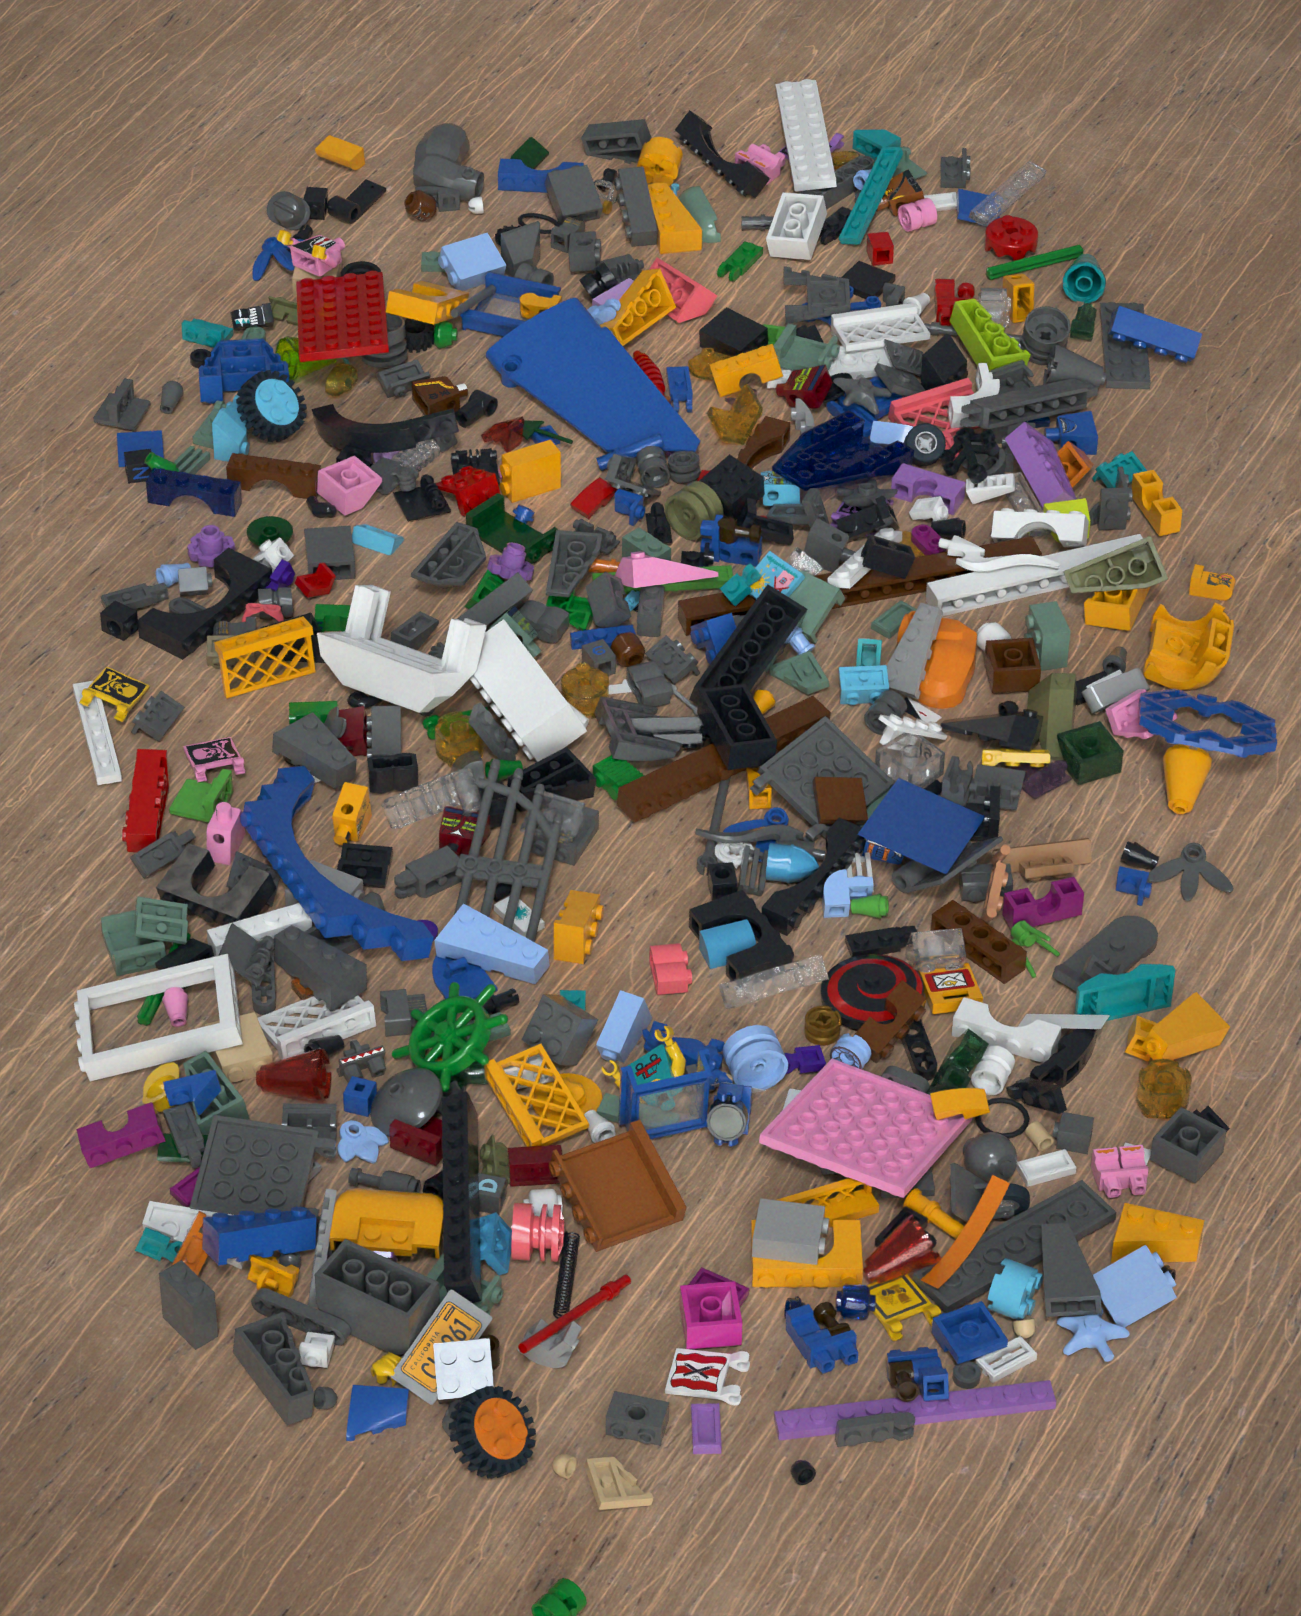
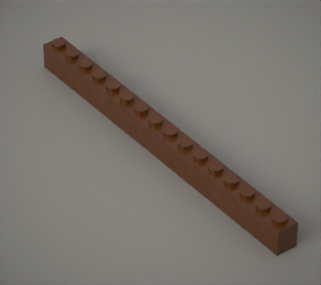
M1032 536L979 546L985 549L983 558L1019 554L1042 556V552ZM948 551L916 557L906 579L873 569L869 570L850 589L840 588L845 600L841 606L834 604L832 609L923 593L927 591L928 582L976 571L967 570L957 565L956 559L963 557L950 556ZM832 573L815 575V577L828 583V577ZM722 592L678 600V620L685 635L689 636L692 631L691 626L729 613H732L733 616L746 615L756 599L748 595L739 604L734 606Z

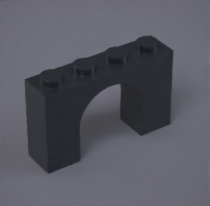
M188 843L156 887L160 900L188 904V915H196L209 923L215 922L220 925H226L258 915L277 889L271 873L249 866L237 884L227 893L216 897H206L198 894L201 885L216 865L209 850Z
M743 890L689 909V928L698 940L701 930L746 919L749 921L755 940L758 943L748 949L726 956V975L738 991L792 971V959H794V952L791 946L786 945L779 931L770 925L766 915L758 910L754 900L749 898Z

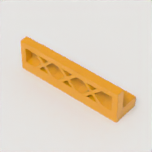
M852 1178L777 1199L778 1201L805 1204L808 1200L815 1199L810 1205L825 1206V1218H829V1228L833 1227V1220H856L879 1213V1204L872 1194V1187ZM864 1184L863 1189L852 1192L856 1186ZM839 1191L834 1198L827 1199L832 1193Z

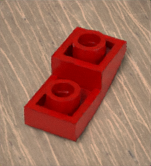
M599 477L570 503L571 508L587 519H590L600 506L605 507L618 489L612 487L610 483Z

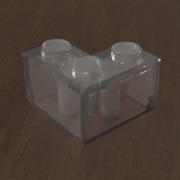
M980 288L978 302L992 315L991 320L1001 324L1004 328H1009L1011 297H1007V289Z

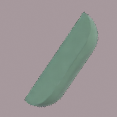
M693 186L684 190L678 199L702 228V242H721V234L717 232L714 221L718 220L701 187Z

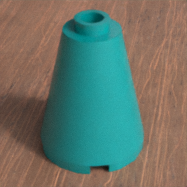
M1091 254L1080 255L1063 276V289L1066 295L1075 302L1091 303L1096 301L1103 294L1106 286L1105 275L1096 258Z

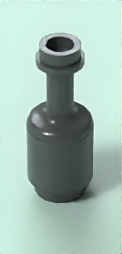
M352 1168L348 1177L349 1184H353V1186L357 1187L361 1183L378 1187L379 1190L419 1193L421 1186L420 1180L415 1179L414 1176L390 1170L385 1171L380 1177L362 1173L361 1168Z

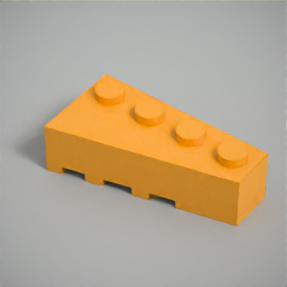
M658 182L647 184L658 229L657 247L659 253L668 254L702 250V228L668 184Z
M1150 587L1094 592V596L1087 598L1084 602L1085 625L1131 631Z

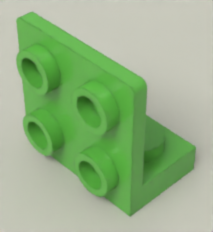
M222 769L218 777L213 779L212 784L186 779L171 804L169 813L209 823L217 804L228 802L233 794L232 771Z

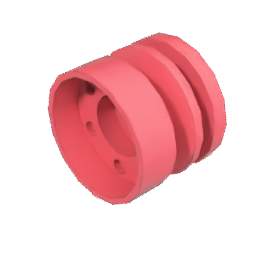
M514 1203L511 1244L512 1260L530 1261L533 1248L539 1249L540 1261H545L546 1249H551V1261L559 1262V1256L564 1246L565 1220L563 1219L561 1205L554 1204L553 1217L548 1216V1204H543L540 1216H535L532 1203Z

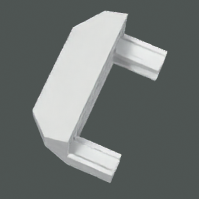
M355 585L345 632L317 633L320 656L342 685L422 713L429 712L452 697L476 672L487 625L465 618L464 621L451 619L443 657L440 659L381 638L391 591L374 585Z

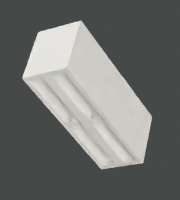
M504 619L485 632L477 670L469 679L477 689L483 688L479 692L488 704L493 702L490 707L499 718L503 716L500 720L509 732L514 730L511 735L520 747L525 745L522 750L530 760L535 758L538 762L565 748L587 732L571 706Z

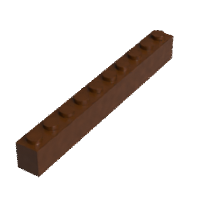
M814 696L765 718L777 739L776 754L826 716L830 720L831 712ZM712 743L619 787L617 806L635 823L650 817L660 810L667 809L683 799H688L702 790L708 789L710 786L719 783L720 780L725 781L735 774L746 771V768L727 770L716 747Z

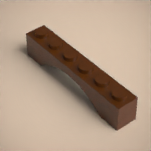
M765 416L762 422L756 425L754 434L748 437L746 446L739 451L737 459L753 469L761 461L782 453L790 441L791 422Z

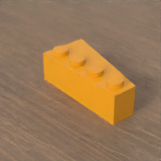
M661 269L642 270L619 299L621 307L619 311H616L617 315L615 318L600 324L601 328L607 327L611 330L620 344L624 346L674 310L676 305Z

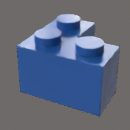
M732 613L691 626L692 642L697 646V649L706 647L707 651L705 654L709 664H711L736 629Z

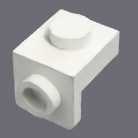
M307 1332L305 1341L301 1342L299 1346L302 1365L328 1368L335 1345V1336Z

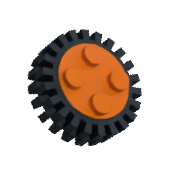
M487 1386L460 1399V1402L456 1403L454 1406L456 1410L451 1412L450 1418L455 1421L449 1423V1430L456 1431V1433L449 1436L450 1441H458L459 1444L453 1448L455 1454L462 1451L464 1455L459 1459L460 1462L464 1464L470 1461L467 1469L471 1472L477 1470L478 1476L483 1477L487 1475L488 1479L499 1478L520 1469L528 1462L527 1458L532 1456L533 1451L530 1448L535 1447L536 1440L529 1438L536 1435L535 1428H528L529 1424L534 1423L532 1416L529 1418L524 1416L529 1409L526 1405L519 1408L518 1405L522 1400L518 1396L511 1399L513 1392L509 1389L503 1392V1387L500 1386L495 1388Z

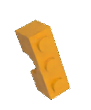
M773 344L709 364L720 397L741 391L740 379L749 373L759 375L762 384L783 377Z
M1154 470L1133 474L1132 498L1156 533L1162 536L1180 532L1182 509L1174 497H1163V482Z

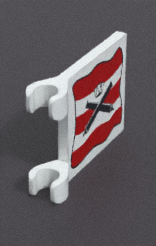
M676 1348L665 1394L718 1399L730 1405H739L741 1402L740 1387L738 1385L724 1387L729 1366L741 1372L749 1370V1353L739 1351L733 1354Z

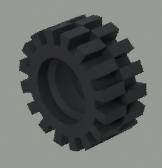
M406 318V337L404 339L407 343V349H409L410 353H413V350H416V353H420L421 349L427 351V347L431 348L432 344L434 345V324Z

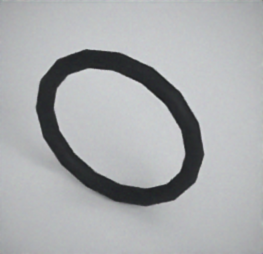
M526 213L518 217V223L521 226L527 225L522 221V219L527 217L541 218L550 221L557 227L560 226L557 220L543 214ZM540 229V234H551V230Z
M1003 1097L987 1100L988 1105L996 1103L1011 1104L1023 1113L1024 1122L1018 1130L999 1134L1007 1138H1013L1026 1130L1030 1118L1028 1111L1022 1104L1013 1099ZM980 1116L975 1117L977 1126L984 1133L994 1132L984 1126Z

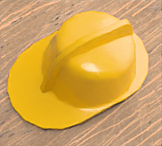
M176 1063L163 1064L147 1077L143 1087V1104L152 1102L158 1112H163L165 1109L177 1106L169 1105L163 1083L179 1078L180 1069Z

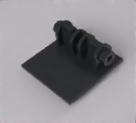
M492 448L480 449L481 456H479V451L476 449V456H472V450L469 449V457H467V450H455V453H451L450 460L453 475L458 473L463 467L472 466L476 469H484L487 472L495 473L498 485L500 484L496 450H492Z
M425 474L421 477L420 487H415L410 491L393 492L407 521L451 512L442 492L430 475Z

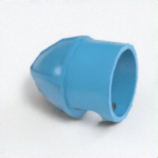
M770 843L766 880L787 882V884L801 882L809 878L819 868V864L814 856L794 844Z

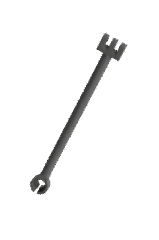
M731 777L725 781L720 780L709 831L719 832ZM707 839L703 855L697 859L696 869L703 876L705 867H707L706 876H708V864L717 863L714 857L717 842Z

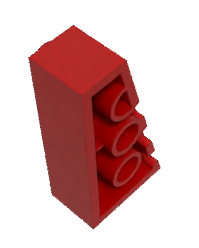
M137 749L132 791L129 794V810H126L125 816L127 827H123L122 841L127 844V852H138L160 839L170 787L167 750Z

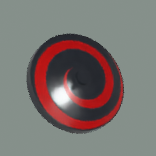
M881 954L859 955L836 964L827 972L821 984V1002L823 1006H829L832 1011L839 1012L841 1025L859 1030L869 1017L880 1024H889L895 1020L894 1016L884 1009L888 995L902 980L923 996L924 985L917 970L901 959Z

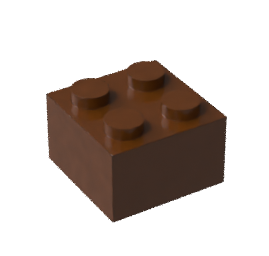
M1033 638L986 640L984 664L992 693L1029 691L1040 682L1041 666Z

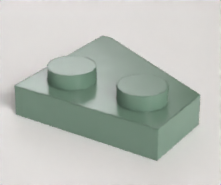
M811 651L773 664L769 669L771 676L807 695L829 687V680Z

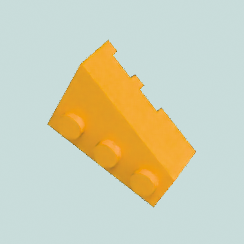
M570 890L564 902L565 909H560L559 917H562L561 920L554 921V960L584 964L586 955H591L593 948L592 937L596 938L599 926L597 921L603 918L604 905H600V894Z

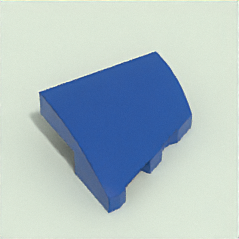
M353 1385L346 1441H354L355 1435L371 1431L374 1435L381 1433L387 1428L395 1429L405 1426L409 1409V1389Z

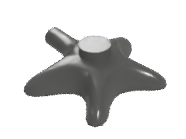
M861 374L855 380L846 378H835L833 380L846 393V398L843 400L845 406H850L853 403L863 405L875 415L879 414L875 397L890 398L892 395L888 388H879L872 385V382Z
M873 479L868 480L867 483L859 484L858 488L855 489L838 487L837 495L844 497L843 502L846 505L860 507L861 509L876 505L875 499L885 496L889 500L898 492L897 489L877 488V482Z

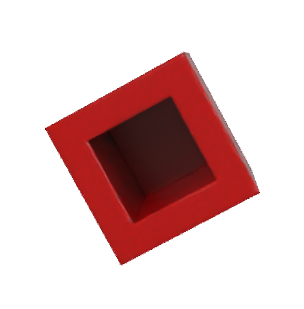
M889 232L867 234L866 252L872 266L893 264L894 245Z

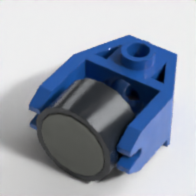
M719 1084L717 1095H714V1102L710 1106L707 1117V1127L714 1136V1142L717 1145L721 1146L723 1143H728L732 1147L738 1144L739 1137L742 1134L748 1135L752 1105V1086Z

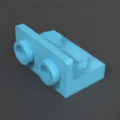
M887 665L839 667L840 704H874L882 692L889 690Z

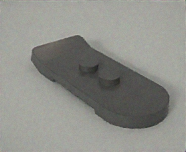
M1138 916L1119 917L1107 925L1063 964L1057 965L1052 977L1077 992V987L1085 982L1079 976L1087 958L1091 955H1095L1112 969L1121 963L1125 966L1123 973H1126L1138 961L1146 958L1155 950L1158 931L1145 918Z

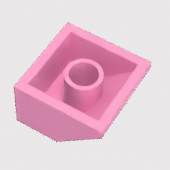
M352 456L318 470L317 493L331 503V505H334L343 515H347L365 506L382 483V478L356 456Z

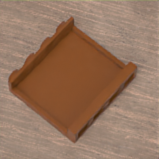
M641 1120L631 1122L627 1132L569 1153L559 1155L557 1149L553 1150L551 1161L549 1162L550 1172L553 1177L558 1178L561 1184V1193L566 1200L570 1201L572 1214L577 1222L580 1221L584 1228L585 1240L588 1244H592L595 1252L683 1221L687 1207Z

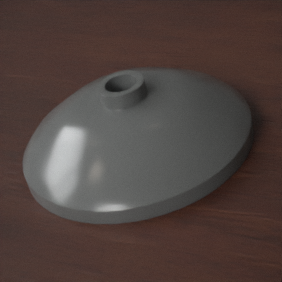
M425 1068L407 1069L389 1078L380 1087L372 1102L370 1116L373 1125L387 1136H390L389 1125L394 1119L417 1128L423 1126L434 1115L441 1102L443 1091L439 1078L432 1071Z

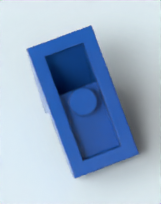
M216 1070L163 1082L170 1106L194 1101L198 1115H201L221 1092V1085Z

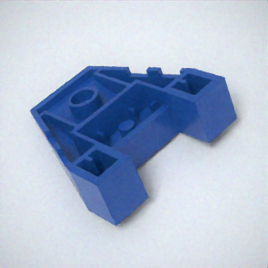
M263 338L219 341L211 351V357L205 359V365L199 367L201 402L213 404L217 400L223 401V392L239 391L240 387L247 380L261 371L271 370V373L278 371L279 377L285 374L288 376L286 382H289L288 363L281 361V356L278 353L274 354L273 348Z

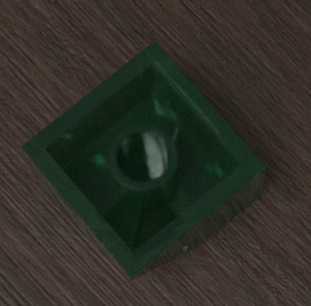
M1101 721L1057 734L1066 770L1077 785L1121 773L1124 750Z

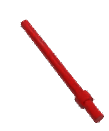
M623 1275L614 1282H607L601 1286L599 1292L518 1345L520 1352L523 1354L527 1353L605 1300H612L619 1295L620 1290L631 1284V1278L628 1275Z

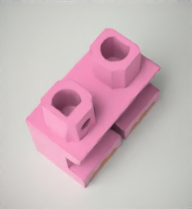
M752 143L747 152L740 150L735 153V163L745 164L746 161H749L771 178L767 182L768 184L780 176V168L785 165V155L780 152L774 155L771 153L769 146L765 144L757 146Z
M1143 1145L1119 1147V1152L1117 1147L1093 1149L1091 1169L1099 1191H1105L1108 1198L1118 1197L1121 1195L1122 1189L1130 1188L1131 1193L1134 1195L1145 1194L1148 1166L1145 1165Z

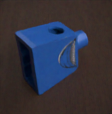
M1092 411L1060 415L1056 420V428L1044 429V436L1051 441H1057L1059 450L1069 441L1084 451L1086 455H1097L1098 434Z

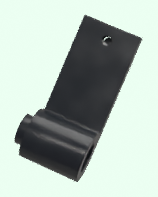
M365 179L346 199L338 195L329 199L327 203L328 214L353 224L386 192V187Z

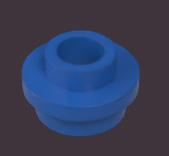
M518 504L517 508L513 509L512 512L516 514L515 519L527 524L528 521H534L533 515L535 512L520 504Z

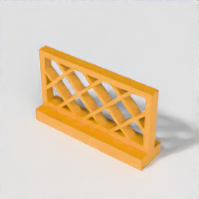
M302 616L214 642L215 651L219 656L224 696L231 698L315 673L311 641L313 628L305 617ZM304 637L305 643L300 650L292 647L297 639ZM281 644L284 648L277 657L270 653L274 646ZM289 650L297 653L290 664L282 660ZM252 652H261L262 654L255 663L248 660ZM268 656L274 662L268 670H265L260 666ZM236 657L239 661L231 670L227 667L226 660ZM301 657L307 659L308 667L301 669L295 667ZM244 663H247L252 668L244 677L238 674ZM280 663L287 667L281 675L276 676L272 674ZM257 670L264 673L260 681H251ZM235 676L242 680L237 688L230 689L229 684Z
M538 1044L499 1062L491 1059L487 1065H484L487 1082L526 1147L550 1145L589 1128L588 1120L542 1044ZM537 1054L543 1060L541 1066L527 1063L530 1057ZM509 1066L520 1068L517 1077L506 1074L503 1069ZM524 1069L538 1073L535 1082L521 1078ZM542 1074L554 1078L553 1086L539 1083ZM518 1084L532 1088L529 1097L517 1093ZM536 1089L550 1093L547 1102L533 1098ZM554 1094L566 1098L567 1101L564 1107L551 1103ZM530 1104L544 1108L541 1117L528 1112ZM548 1109L562 1113L559 1122L545 1118ZM566 1114L575 1116L580 1121L572 1126L563 1123ZM542 1124L556 1128L554 1134L544 1138L540 1132Z

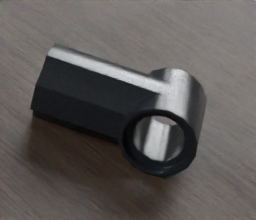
M478 389L473 391L468 403L455 412L457 422L461 427L466 428L483 415L491 416L497 409L498 399Z

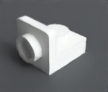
M941 496L917 499L909 512L912 520L932 518L933 521L947 519L949 516L948 508L944 505Z

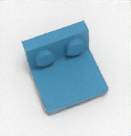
M495 1212L480 1217V1260H485L486 1264L492 1267L499 1276L508 1273L510 1263L512 1230Z

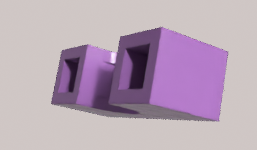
M902 463L892 477L891 489L898 490L894 496L895 498L912 502L919 495L941 496L944 505L948 508V514L954 515L964 501L966 482Z

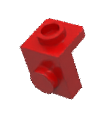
M323 562L319 563L316 573L297 576L295 585L307 598L330 594L336 575Z

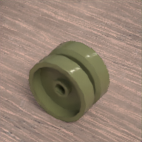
M692 481L680 491L667 498L665 502L667 521L679 536L687 540H696L703 536L700 535L702 520L714 521L716 514L723 515L721 500L712 488L701 481Z

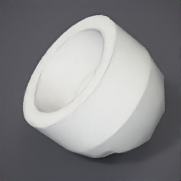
M482 197L472 198L468 203L470 206L468 208L469 211L473 214L484 213Z

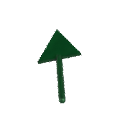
M507 420L526 440L537 432L569 444L573 443L571 439L539 429L544 421Z

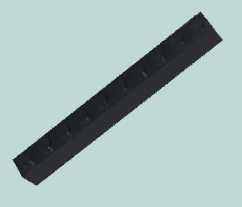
M466 1091L442 1098L444 1286L447 1292L454 1290L471 1303L481 1301L478 1114Z

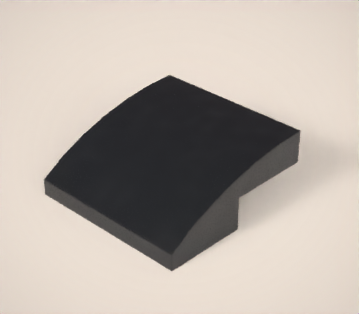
M343 843L337 870L362 879L363 886L385 888L392 862L393 847Z

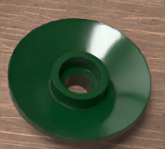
M276 516L258 518L251 522L247 528L248 539L257 546H260L268 539L272 542L279 537L284 543H287L293 536L292 525L287 520Z

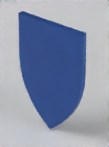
M435 956L432 966L433 980L445 999L449 996V986L452 982H457L460 985L459 996H468L476 999L488 984H493L496 987L487 973L481 969V966L468 963L465 957L459 959L446 957L444 959Z

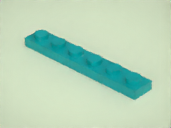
M882 147L839 236L841 244L860 245L902 158L903 151L901 147Z

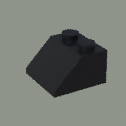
M945 334L922 355L920 384L926 391L965 379L968 376L967 360L948 334Z

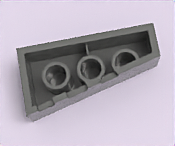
M293 925L274 935V961L292 977H298L300 984L304 988L309 987L316 999L325 1001L326 1007L330 1011L335 1010L367 990V964Z

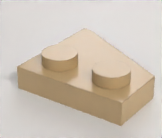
M615 1457L586 1459L585 1469L599 1510L652 1506L653 1495L649 1491L644 1493L636 1485L637 1479L630 1472L624 1470L623 1465Z

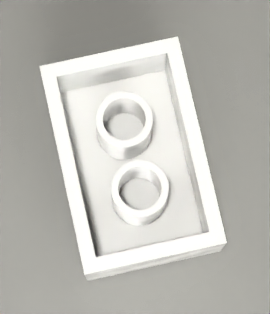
M782 193L766 237L770 257L811 260L827 215L824 196Z

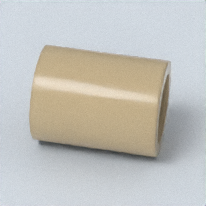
M1039 1121L1031 1123L1026 1128V1135L1039 1151H1044L1051 1147L1054 1139Z

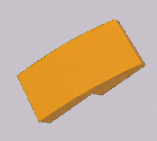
M959 1088L930 1093L937 1120L963 1114L964 1119H969L990 1113L985 1089Z

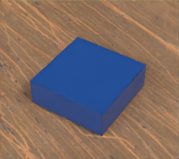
M551 425L539 428L558 435ZM537 432L530 437L535 444L550 439L555 445L560 444V440Z

